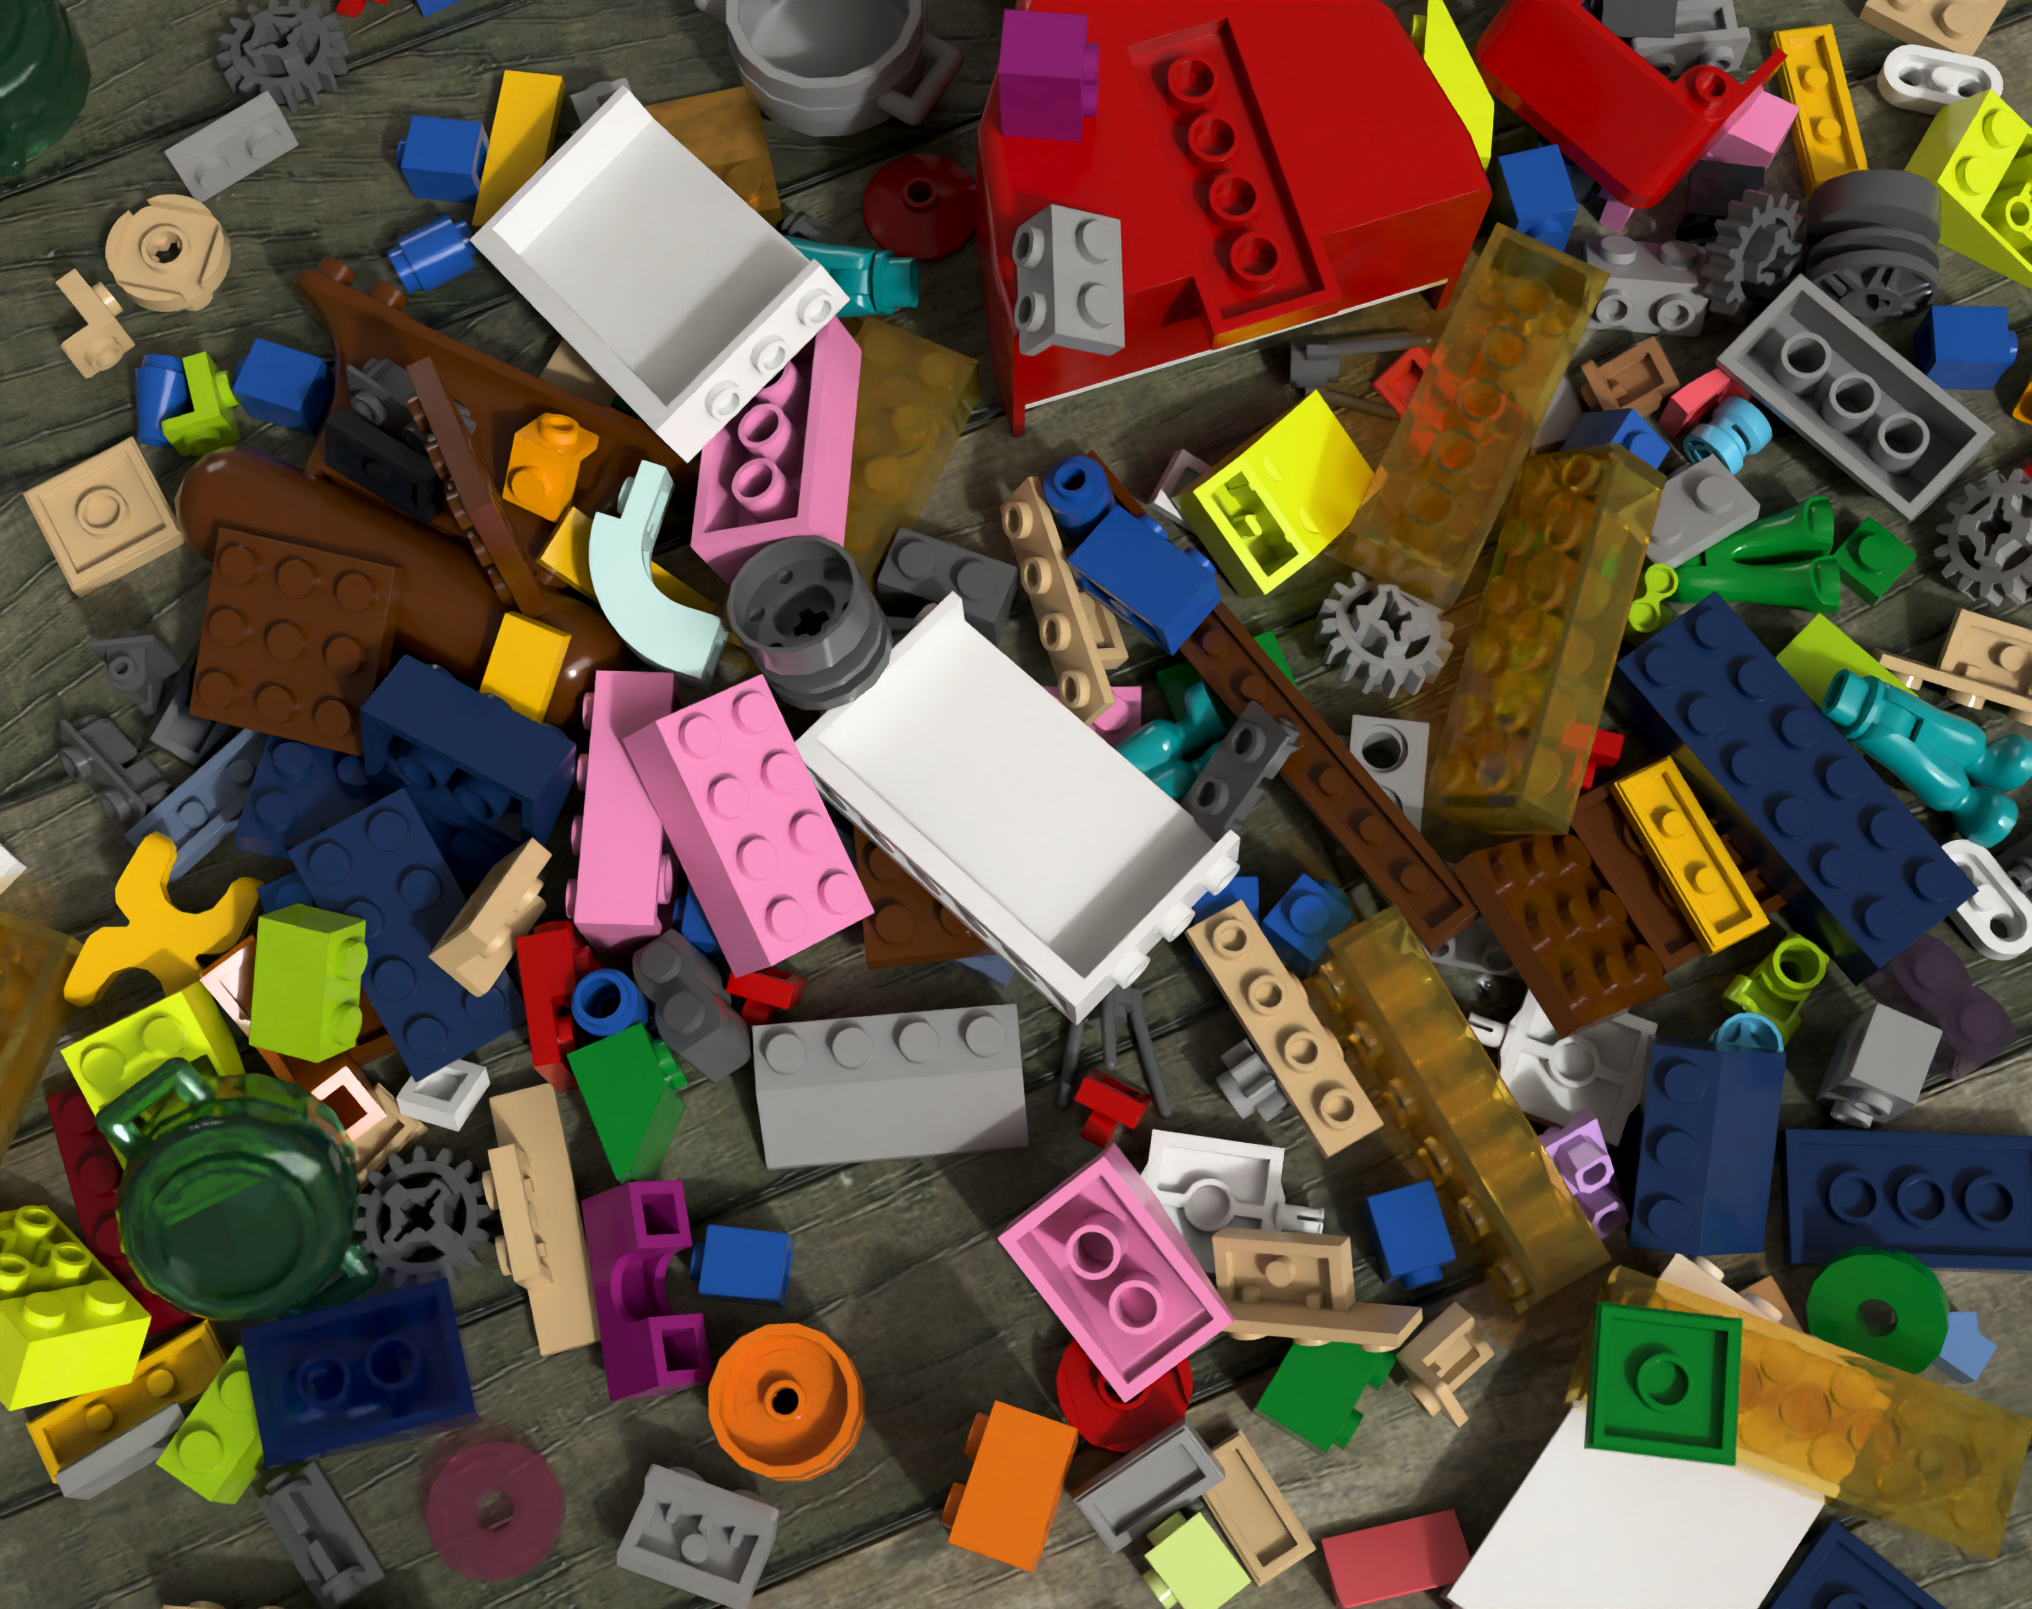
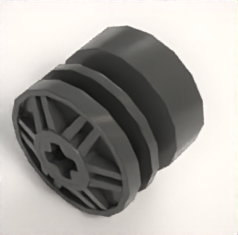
M1889 169L1852 171L1831 178L1814 189L1807 207L1806 238L1810 251L1805 259L1806 278L1863 325L1894 323L1915 317L1929 309L1939 296V277L1937 271L1940 268V257L1936 246L1941 237V197L1939 189L1924 177L1907 171Z
M791 536L772 543L746 561L731 583L726 606L731 628L746 651L754 659L755 665L763 674L768 685L783 702L803 710H831L855 701L873 687L889 664L893 638L888 619L880 609L874 595L869 591L868 584L855 560L839 543L820 536Z

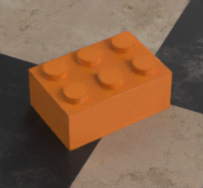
M997 1400L994 1402L990 1416L977 1412L964 1450V1454L967 1455V1458H970V1462L974 1463L966 1486L957 1482L953 1483L940 1522L941 1525L951 1530L948 1543L1035 1575L1078 1444V1429Z

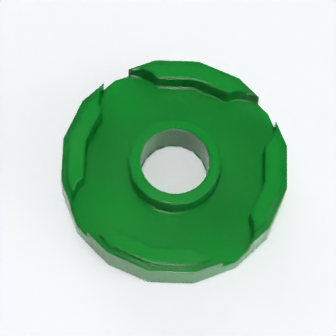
M1856 1246L1834 1255L1817 1272L1806 1303L1808 1327L1811 1335L1828 1343L1841 1354L1842 1358L1838 1363L1850 1373L1870 1381H1899L1923 1372L1940 1355L1950 1326L1948 1296L1935 1273L1913 1255L1896 1249L1892 1253L1884 1249L1874 1250L1876 1246ZM1869 1299H1879L1887 1302L1896 1312L1897 1321L1888 1326L1873 1325L1863 1318L1859 1305Z

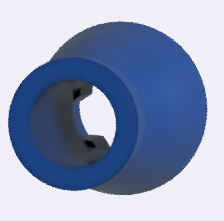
M146 354L143 356L141 367L134 369L138 423L136 441L154 447L172 448L173 445L163 435L161 422L184 415L191 394L183 360L161 354Z

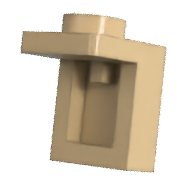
M74 268L55 283L88 325L62 342L60 348L85 378H90L99 371L107 370L117 364L123 354L134 347L135 343L115 318L124 310L101 281L90 287Z
M1454 1302L1435 1320L1429 1322L1395 1356L1410 1378V1381L1403 1388L1412 1401L1428 1417L1433 1418L1440 1412L1459 1429L1469 1419L1453 1392L1495 1354L1473 1316L1457 1302Z

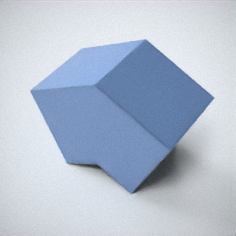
M1977 1311L1950 1312V1326L1943 1348L1932 1364L1963 1385L1977 1380L1997 1345L1979 1333Z

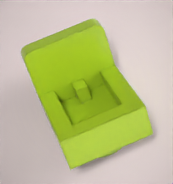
M206 351L182 358L194 412L162 421L163 435L181 456H202L207 452L221 448L223 445L241 440L233 406L240 405L241 403L232 392L233 376L229 370L220 371Z

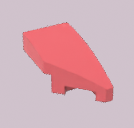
M1717 368L1692 381L1672 395L1658 423L1676 440L1727 397H1741L1754 406L1760 401L1722 369Z

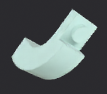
M642 460L636 477L628 476L621 488L617 503V511L622 514L621 519L599 512L595 514L589 541V566L594 591L611 625L628 648L642 662L656 672L674 673L679 683L709 692L729 631L721 617L680 605L667 598L655 587L651 572L652 551L675 484L666 467Z

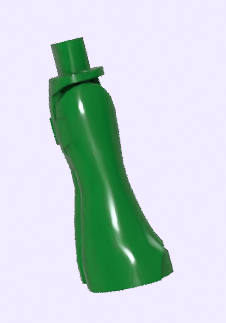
M1827 496L1811 497L1775 515L1754 520L1674 568L1678 576V587L1671 596L1662 601L1679 605H1695L1716 590L1725 602L1777 606L1817 614L1819 612L1821 614H1836L1840 608V571L1835 555H1830L1833 547L1834 519L1832 507ZM1615 546V549L1621 553L1615 570L1616 584L1626 589L1634 583L1636 577L1645 569L1625 546ZM1784 562H1793V563L1775 564V565H1748V564H1754V563H1784Z

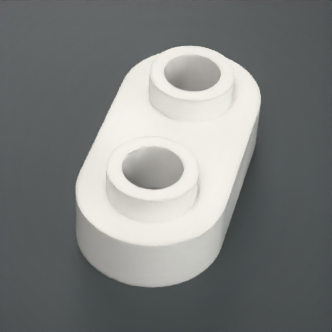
M1913 44L1903 45L1894 49L1887 56L1877 78L1878 89L1883 98L1890 104L1898 108L1935 116L1941 107L1967 98L1960 96L1958 92H1966L1972 96L1992 89L2000 97L2003 91L2002 76L1998 69L1990 62L1978 57ZM1901 79L1910 81L1914 86L1905 84Z
M1954 840L1944 844L1942 849L1979 890V892L1948 915L1972 946L1982 955L2000 961L2016 958L2032 947V903L2019 890L1987 849L1969 840ZM1991 920H1998L2005 925L2007 938H1999L1993 934L1990 929Z

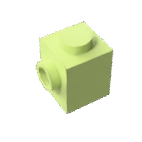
M1178 1510L1147 1535L1154 1548L1143 1556L1151 1569L1141 1577L1165 1609H1170L1176 1603H1178L1181 1609H1218L1252 1582L1200 1512L1187 1521Z

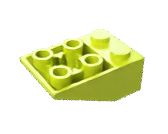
M1427 0L1424 15L1413 14L1410 38L1470 132L1486 174L1491 158L1494 101L1443 0Z
M1988 89L1941 107L1904 171L1928 179L1939 189L1941 197V237L1938 243L2032 289V128L1992 89Z
M1315 389L1171 497V499L1241 599L1268 594L1311 561L1385 491V488L1318 390Z
M200 980L60 1050L155 1229L278 1168L234 1038L209 990Z
M28 1205L16 1210L0 1212L1 1403L8 1411H13L131 1383L152 1316L47 1205Z

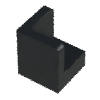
M1700 160L1689 171L1686 209L1677 227L1676 240L1706 246V243L1715 242L1718 233L1714 223L1717 219L1725 220L1729 217L1728 203L1731 200L1742 202L1744 190L1758 191L1760 187L1764 188L1765 167Z

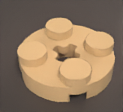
M164 194L147 199L150 206L140 209L134 215L128 210L120 216L108 235L105 258L122 292L135 304L153 311L173 312L182 309L198 311L205 308L211 302L213 292L224 280L231 259L228 235L222 225L214 218L211 211L203 203L191 197ZM171 243H177L180 254L173 261L162 263L155 256L158 251H168Z

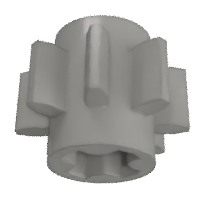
M1246 1038L1220 1056L1229 1069L1216 1077L1215 1080L1242 1119H1245L1257 1110L1262 1118L1268 1122L1291 1106V1103L1259 1052L1252 1047Z

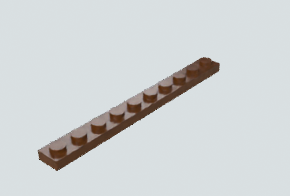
M1093 450L1085 455V457L1095 460L1103 468L1116 505L1118 504L1134 517H1137L1139 513L1148 515ZM1220 601L1177 652L1235 721L1238 720L1249 702L1254 700L1276 722L1279 717H1282L1292 722L1301 730L1300 735L1296 739L1299 748L1295 753L1291 752L1278 773L1430 955L1483 915L1459 878L1226 605Z

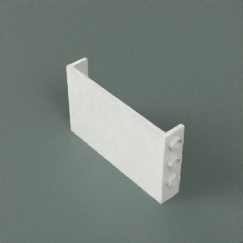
M624 85L470 239L474 246L648 426L687 463L850 300L818 261L807 259L661 126Z
M954 591L938 605L930 603L917 614L910 626V632L895 647H892L889 664L873 687L853 702L831 710H821L820 719L795 742L818 793L1076 1026L1117 984L1123 989L1130 986L1149 964L1150 958L1146 954L1162 937L1168 942L1178 937L1192 921L1195 915L1192 907L1207 891L1214 896L1219 894L1232 881L1240 868V865L1236 863L1239 854L1240 837L1230 829L1217 843L1213 842L1194 821L1192 815L967 623L964 619L962 598Z
M1674 1253L1663 1259L1657 1268L1661 1274L1640 1304L1641 1307L1743 1319L1736 1466L1727 1467L1584 1449L1587 1383L1453 1585H1446L1439 1596L1453 1606L1452 1609H1758L1891 1400L1840 1366L1838 1363L1842 1358L1841 1354L1828 1343L1808 1333L1803 1338H1800L1779 1322L1783 1315L1769 1302L1752 1293H1747L1743 1298L1721 1283L1725 1275L1713 1263L1702 1256L1687 1255L1684 1257L1679 1253Z

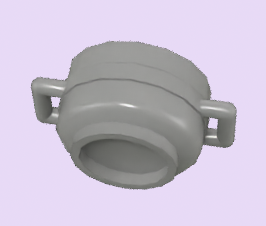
M694 0V4L699 10L727 25L730 56L751 102L779 126L813 137L853 135L881 124L891 116L912 126L919 125L953 80L964 62V56L958 48L928 33L926 0ZM927 59L934 64L918 85L922 77V74L926 68Z

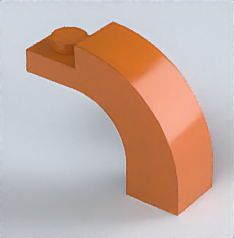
M251 934L199 973L200 981L248 1038L250 1034L257 938L254 934ZM256 1047L283 1086L290 1108L331 1157L387 1116L374 1088L361 1068L350 1060L347 1051L315 1063Z

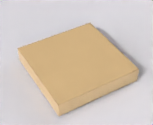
M133 436L23 492L68 584L79 598L185 544L178 527L176 513L143 450Z

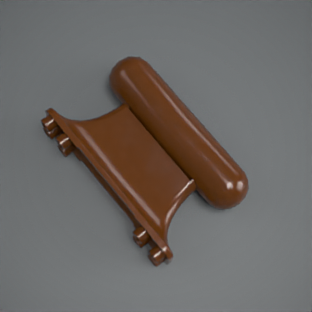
M324 256L315 271L301 269L293 280L294 291L309 316L321 329L329 334L335 361V383L327 419L341 407L360 418L350 403L351 399L346 368L349 365L362 372L364 365L371 358H377L380 361L388 358L406 370V366L430 356L453 401L467 408L470 411V418L476 422V429L472 437L493 476L501 497L503 495L515 433L542 414L551 413L568 416L578 422L580 427L599 436L597 449L580 462L571 507H575L592 520H594L596 512L621 519L622 514L617 511L621 488L628 476L636 477L641 461L645 460L667 468L675 484L668 506L684 505L695 508L702 449L687 463L639 415L633 418L607 405L600 407L420 324L413 317L403 312L408 303V298L400 290L384 281L377 280L368 295L350 287L356 278L354 272L345 264L332 257ZM325 425L303 469L295 467L260 449L229 444L203 454L182 477L174 499L179 530L185 544L199 556L212 563L214 562L219 527H232L406 567L392 649L403 655L407 654L426 665H439L449 671L457 681L478 691L480 690L505 613L515 611L522 614L514 598L504 603L501 601L487 568L482 567L467 536L466 531L470 530V528L464 531L460 528L445 493L449 492L446 485L447 482H450L449 479L443 481V511L428 525H425L328 467L325 457ZM381 425L378 426L385 434L404 444L401 438ZM502 498L550 611L533 619L572 635L543 722L573 727L583 723L584 696L586 692L595 691L596 670H626V644L605 615L595 608L564 594L569 584L534 561L557 524Z

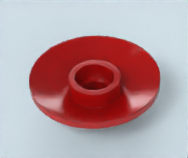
M913 154L898 158L880 169L872 178L865 191L863 216L866 228L874 242L883 250H892L895 257H915L918 262H931L943 259L961 249L976 230V184L964 168L945 157L933 154ZM917 194L930 195V198L924 202H915L911 199L912 196Z

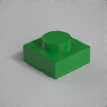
M1870 516L1864 520L1833 554L1839 565L1840 581L1870 606H1873L1918 556Z

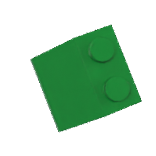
M640 1022L617 1034L610 1035L566 1055L615 1178L621 1184L655 1181L686 1108L679 1089L689 1085L676 1052L667 1046L661 1036L654 1039L643 1023Z

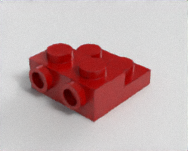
M547 922L534 927L533 935L517 937L515 939L533 1067L558 1092L579 1089L566 1055L589 1045L586 1031L583 1028L577 1029L576 1027L579 1024L576 1022L571 1010L572 993L577 983L585 975L592 971L603 969L601 961L594 962L589 945L585 946L584 939L574 936L573 924L571 922Z

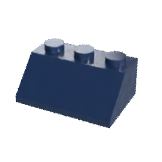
M405 654L360 708L366 781L391 794L403 787L409 788L421 810L505 855L510 854L532 837L545 847L575 780L576 743L569 740L557 727L547 723L539 724L512 710L509 704L500 697L490 693L482 694L457 681L443 667L436 664L426 665Z
M1648 1034L1627 1210L1630 1220L1625 1227L1629 1247L1693 1256L1763 1252L1787 1054L1785 1051Z

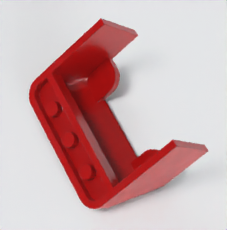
M1507 0L1480 35L1471 53V58L1486 88L1553 145L1558 144L1560 151L1618 201L1635 209H1647L1657 205L1752 107L1788 56L1778 48L1743 85L1738 83L1724 70L1711 65L1694 66L1688 69L1675 83H1672L1583 8L1581 4L1585 0Z

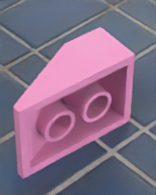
M1112 1143L1011 1221L997 1238L1124 1403L1128 1402L1234 1322L1233 1315L1162 1204L1115 1143Z

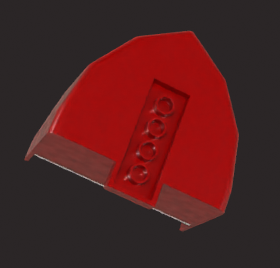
M1017 0L1015 10L1087 15V42L1100 43L1098 69L1100 80L1097 117H1084L1082 142L1002 135L997 66L976 134V251L994 380L1013 438L1025 435V409L1427 289L1435 311L1447 308L1493 197V192L1470 132L1394 10L1381 0ZM1050 204L1120 219L1125 348L1111 356L1055 345L1048 347L1036 356L1020 353L1019 330L1014 322V310L1018 300L1017 265L1014 263L1012 256L1013 242L1017 229Z

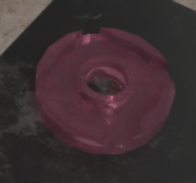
M499 1441L468 1447L449 1461L432 1485L426 1512L430 1539L444 1562L467 1578L501 1582L526 1575L548 1558L557 1543L555 1541L560 1534L561 1525L564 1524L566 1502L561 1480L545 1458L520 1444ZM495 1491H503L513 1501V1518L505 1528L492 1532L481 1522L480 1506L489 1494Z

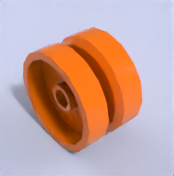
M798 1323L767 1324L741 1336L719 1359L708 1387V1418L719 1445L741 1467L778 1482L810 1481L835 1469L856 1447L866 1420V1390L854 1362L825 1333ZM790 1388L798 1395V1406L792 1413L783 1415L775 1410L774 1404L775 1402L784 1401L781 1392Z

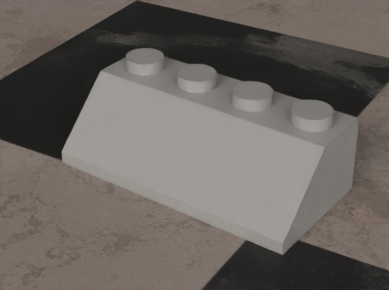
M1801 273L1715 361V364L1907 524L1931 506L1977 459L1996 433Z
M1017 1003L752 1026L755 1088L768 1170L1029 1148Z

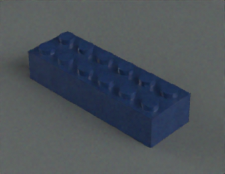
M1716 590L1617 662L1601 688L1656 754L1659 753L1662 758L1671 756L1701 807L1711 818L1717 821L1719 828L1729 835L1731 842L1749 863L1758 869L1759 874L1772 890L1782 897L1790 911L1855 987L1979 892L1978 888L1832 722L1821 713L1818 706Z

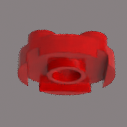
M1075 1338L1064 1351L1056 1380L1059 1405L1068 1424L1077 1428L1078 1434L1091 1446L1116 1454L1130 1453L1183 1417L1186 1413L1193 1387L1192 1371L1188 1357H1186L1135 1396V1401L1124 1404L1118 1394L1108 1396L1104 1387V1383H1108V1381Z

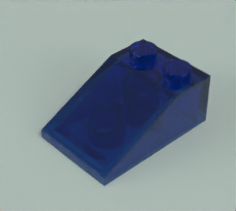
M447 1277L240 1330L265 1464L268 1469L411 1441L482 1422L456 1297Z

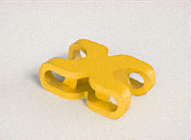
M158 831L149 834L137 848L115 888L116 904L129 919V925L127 927H102L89 936L64 986L65 1001L77 1007L92 1006L102 999L107 989L121 973L137 968L148 970L160 980L165 997L199 981V973L206 968L202 963L204 956H223L246 939L262 905L257 888L265 885V883L254 877L239 878L231 883L226 894L213 909L198 914L182 912L172 903L167 889L171 870L177 859V848L171 837Z

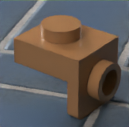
M1655 336L1600 367L1592 359L1580 365L1589 382L1580 387V390L1592 412L1633 408L1643 418L1666 405L1670 397L1683 388Z

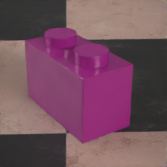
M1004 9L998 66L1002 135L1082 142L1084 117H1097L1100 80L1098 76L1100 43L1087 42V15Z

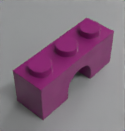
M682 1180L627 1182L581 1201L610 1402L664 1397L711 1382L713 1376L703 1313L677 1315L670 1307L665 1292V1274L669 1261L677 1252L692 1246Z

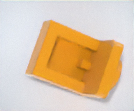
M551 413L542 414L514 435L502 498L557 524L566 509L571 507L580 462L597 449L599 436L580 427L578 422L568 416Z

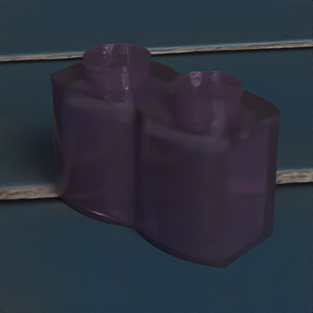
M1926 933L1869 978L1872 992L1878 1003L1943 1030L1931 1065L1950 1079L1957 1081L1982 1066L2017 1038L2014 1025L2003 1007L1988 993L1972 986L1969 974L1957 954L1943 941Z

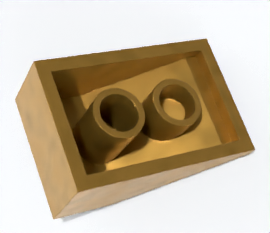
M744 86L644 106L661 126L774 229L783 235L781 227L784 219L760 109L751 102Z

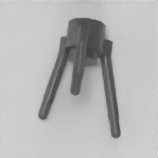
M1410 329L1329 340L1292 339L1290 388H1305V396L1317 389L1326 403L1371 416L1394 420L1398 415L1396 409L1327 389V383H1339L1340 356L1427 347L1432 344V337L1429 334L1413 335Z
M1117 984L1087 1015L1089 1025L1101 1027L1104 1066L1108 1070H1112L1117 1066L1116 1026L1125 1024L1127 1022V1014H1129L1159 1115L1162 1119H1169L1172 1111L1143 1013L1142 990L1132 988V985L1123 989ZM1085 1018L1077 1026L1070 1021L1057 1097V1105L1061 1109L1067 1108L1070 1103Z

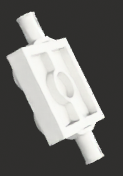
M1528 986L1519 1012L1508 1025L1480 1016L1473 1011L1470 1012L1462 1038H1468L1499 1050L1497 1055L1498 1074L1487 1103L1488 1105L1550 1128L1560 1127L1561 1129L1571 1123L1576 1113L1587 1108L1598 1120L1606 1148L1614 1151L1619 1146L1628 1115L1641 1100L1648 1034L1655 1035L1658 1027L1657 1023L1626 1013L1561 1040Z
M1153 1129L1149 1160L1140 1176L1156 1195L1207 1276L1216 1277L1212 1236L1222 1227L1322 1234L1323 1223L1321 1222L1324 1219L1325 1208L1318 1209L1285 1204V1196L1281 1184L1285 1148Z

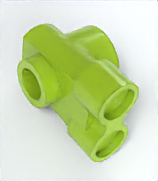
M1657 563L1641 572L1636 577L1634 583L1626 589L1616 584L1612 585L1604 610L1596 611L1595 617L1602 620L1598 627L1600 635L1609 642L1622 643L1626 641L1638 648L1668 626L1672 621L1674 610L1660 601L1671 596L1678 587V576L1674 569L1667 564Z
M1789 932L1748 977L1737 975L1721 995L1719 1001L1733 1015L1751 1012L1766 1017L1775 1024L1782 1036L1783 1047H1785L1803 1023L1798 1012L1812 989L1823 979L1830 959L1815 943L1805 939L1796 932ZM1780 966L1792 969L1796 975V982L1789 980L1781 971Z

